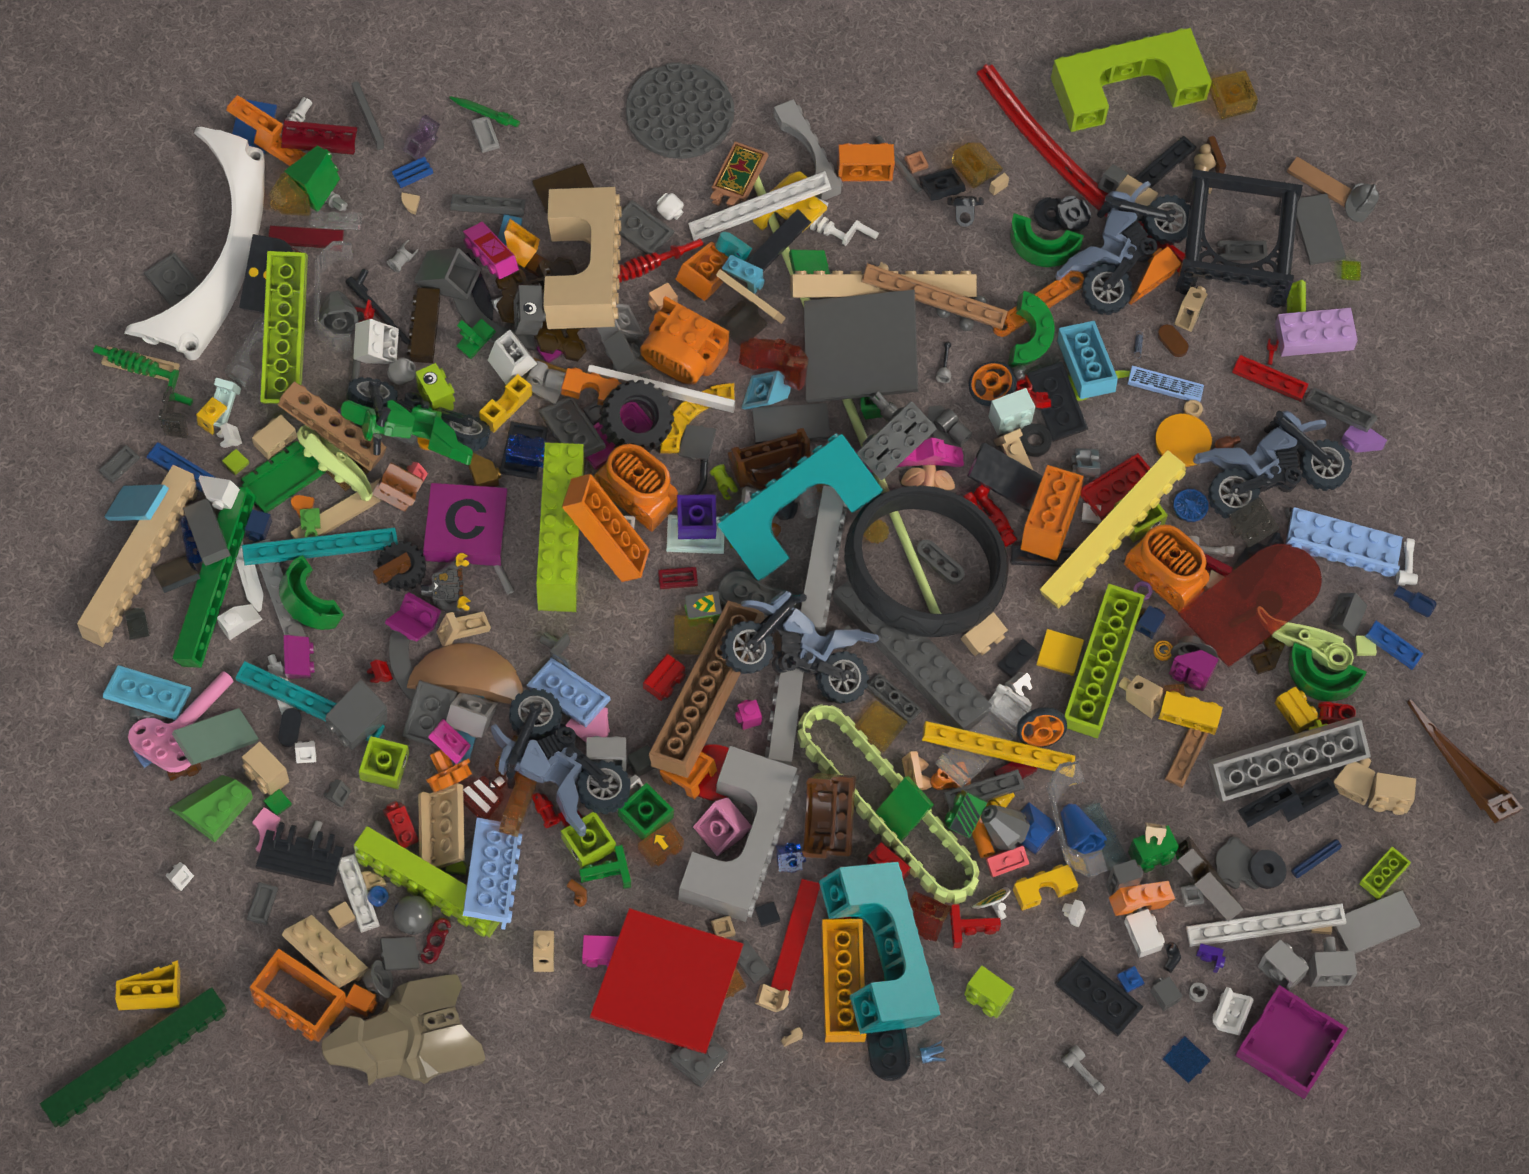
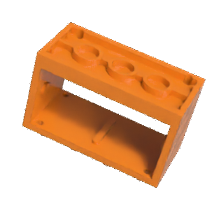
M1047 465L1024 527L1021 550L1052 560H1058L1079 502L1084 476Z
M280 949L276 951L250 986L251 996L254 999L253 1002L258 1007L263 1009L265 1006L271 1010L270 1014L276 1019L283 1018L291 1029L296 1030L298 1028L304 1032L302 1035L310 1041L314 1039L319 1042L329 1029V1025L333 1024L345 1007L346 996L344 991ZM280 969L331 1002L316 1025H313L290 1010L286 1005L284 1006L263 992Z

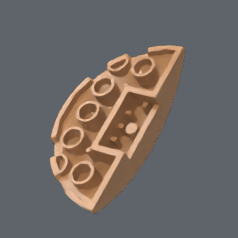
M470 643L450 644L430 652L415 666L407 684V688L416 689L419 680L459 693L484 696L486 700L511 704L512 700H515V696L523 692L522 683L516 670L507 659L490 648Z

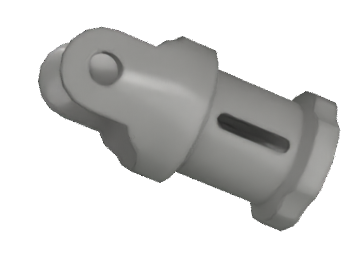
M409 240L398 248L397 254L392 259L387 260L388 266L397 273L418 252L417 249L411 254L404 248Z

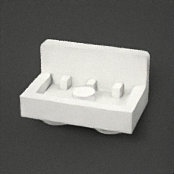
M1226 987L1224 993L1220 996L1218 1009L1213 1013L1212 1019L1216 1028L1220 1031L1240 1036L1254 1001L1253 998L1234 993L1231 988Z

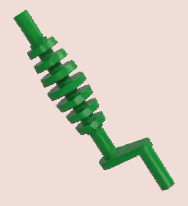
M95 345L93 352L106 356L109 362L121 366L124 370L127 369L128 372L142 373L145 376L149 374L150 377L159 375L168 378L166 398L189 406L192 405V398L174 392L179 370L174 369L170 372L159 367V363L153 362L149 358L146 359L145 356L137 352L133 353L128 350L125 352L124 349L118 350L115 347L109 350Z

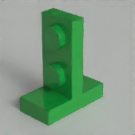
M482 318L473 328H470L461 320L457 326L461 329L459 333L464 338L458 343L457 347L472 359L496 331Z
M623 845L615 846L616 862L605 861L602 865H587L580 869L581 883L620 875L623 889L631 888V878Z

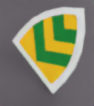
M1004 887L971 907L979 909L992 905L998 918L1002 920L1006 918L1004 913L1006 905L1000 902L1010 894V889Z

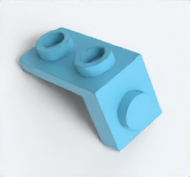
M733 255L729 256L722 267L724 272L747 282L748 290L754 294L758 289L761 290L764 285L763 269Z

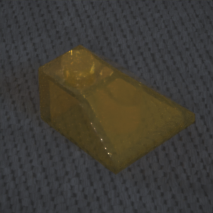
M285 172L282 173L269 193L270 206L281 214L309 216L311 211L308 196Z

